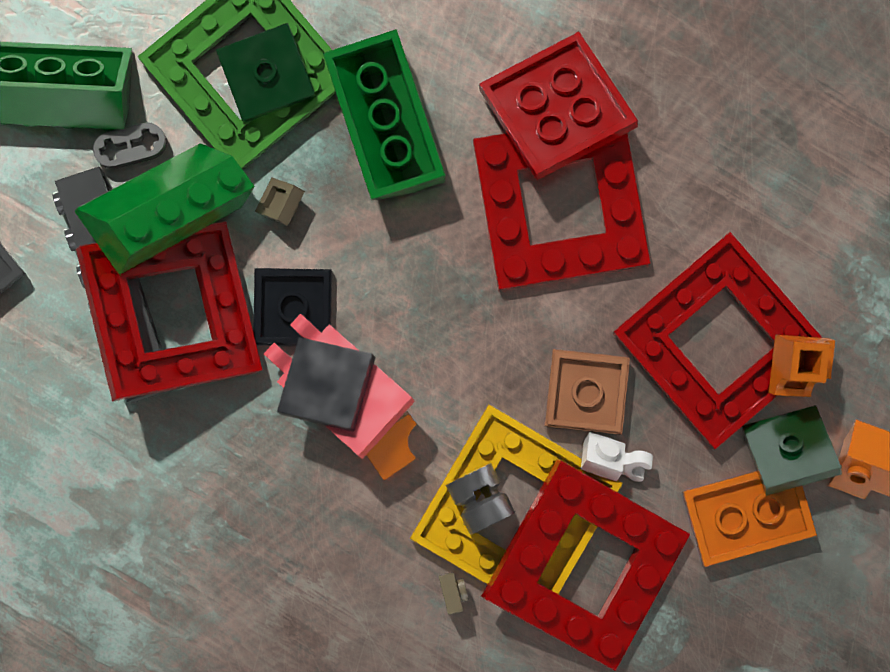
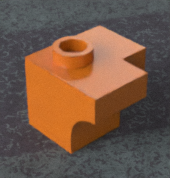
M775 335L769 393L782 396L811 397L816 382L826 383V379H831L835 340L830 338Z
M408 411L398 419L366 455L383 480H386L416 459L409 449L408 436L417 424Z
M856 420L843 441L838 458L841 465V475L831 477L829 487L864 500L871 490L890 497V432Z

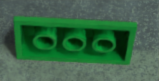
M397 29L324 52L323 56L371 201L406 195L444 183L445 173Z
M0 42V124H16L27 127L58 126L66 129L76 127L99 128L107 131L114 129L124 130L130 103L132 48Z
M199 143L76 208L75 213L120 275L240 209L255 186L232 155Z

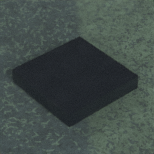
M255 268L253 333L257 346H271L275 343L278 346L296 347L301 336L290 324L299 314L303 315L321 333L329 324L331 325L332 269Z
M299 337L277 412L280 415L354 432L376 357L371 353Z

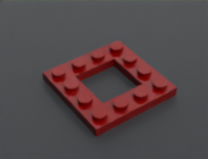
M507 133L473 139L498 291L644 267L651 264L628 133L572 162L592 160L605 233L530 245L518 172L530 170Z
M226 221L213 223L120 275L97 243L81 245L76 249L112 402L255 374L262 371ZM195 268L212 341L144 353L127 280Z
M731 232L725 235L613 332L615 337L713 450L719 447L778 396L769 393L774 347L718 394L668 335L725 287L773 343L775 342V335L823 338Z
M557 459L481 597L616 671L690 534L562 460ZM575 514L635 548L598 616L537 583Z

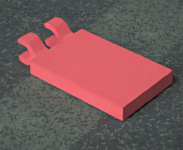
M301 314L290 324L303 338L358 350L330 324L321 333ZM273 343L264 355L284 372L277 381L284 388L292 358L278 345ZM373 364L354 432L330 426L326 427L363 459L415 400L380 368Z

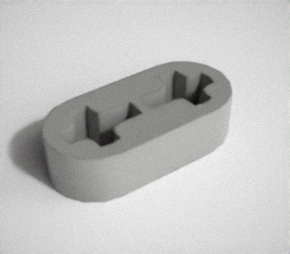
M141 123L126 127L124 130L119 129L100 135L94 143L93 154L103 167L118 169L161 156L166 149L167 139L162 129L156 124ZM150 132L153 137L159 136V141L153 143L154 149L148 151L144 145L133 147L132 143L144 140L143 133ZM110 141L116 147L127 145L128 149L118 151L116 153L117 159L113 161L107 155H102L101 151L107 149V143Z

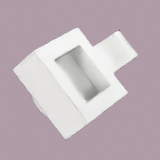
M589 432L583 444L581 470L616 482L621 474L633 481L642 482L645 469L650 470L652 468L653 455L646 451L626 453L625 443Z

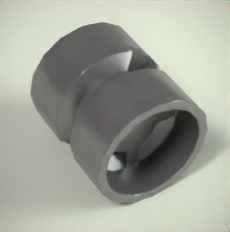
M491 463L446 485L455 505L463 506L464 508L461 517L470 535L515 513L506 493H501L497 490L501 482ZM479 489L485 499L477 503L474 491Z

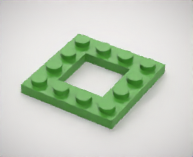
M205 0L137 56L210 145L216 150L232 155L242 170L336 94L323 56L324 52L332 49L291 0ZM251 16L264 31L288 23L313 87L315 97L243 123L242 119H239L194 63Z

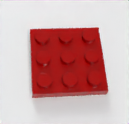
M579 31L479 83L480 92L537 181L638 127L637 118Z

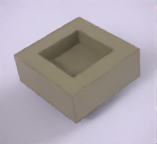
M271 178L255 212L265 218L288 226L298 209L299 202L305 191L293 184Z
M454 572L438 575L448 615L463 611L461 602L469 601L464 579L455 580Z

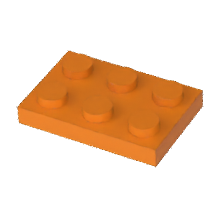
M755 471L682 492L703 567L817 536L803 485L766 495L759 475Z

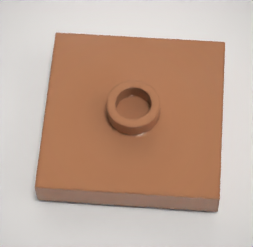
M553 349L544 427L622 435L630 357Z

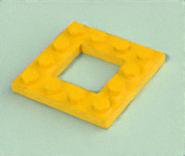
M489 404L410 537L411 540L486 584L489 583L506 550L478 533L469 534L467 527L463 525L464 521L461 517L464 508L463 506L455 505L446 485L490 463L495 470L502 458L542 482L546 480L555 461L559 459L616 492L619 491L623 484L619 480L616 482L581 470V458ZM479 489L474 491L476 501L481 495ZM575 514L537 583L559 594L597 526Z

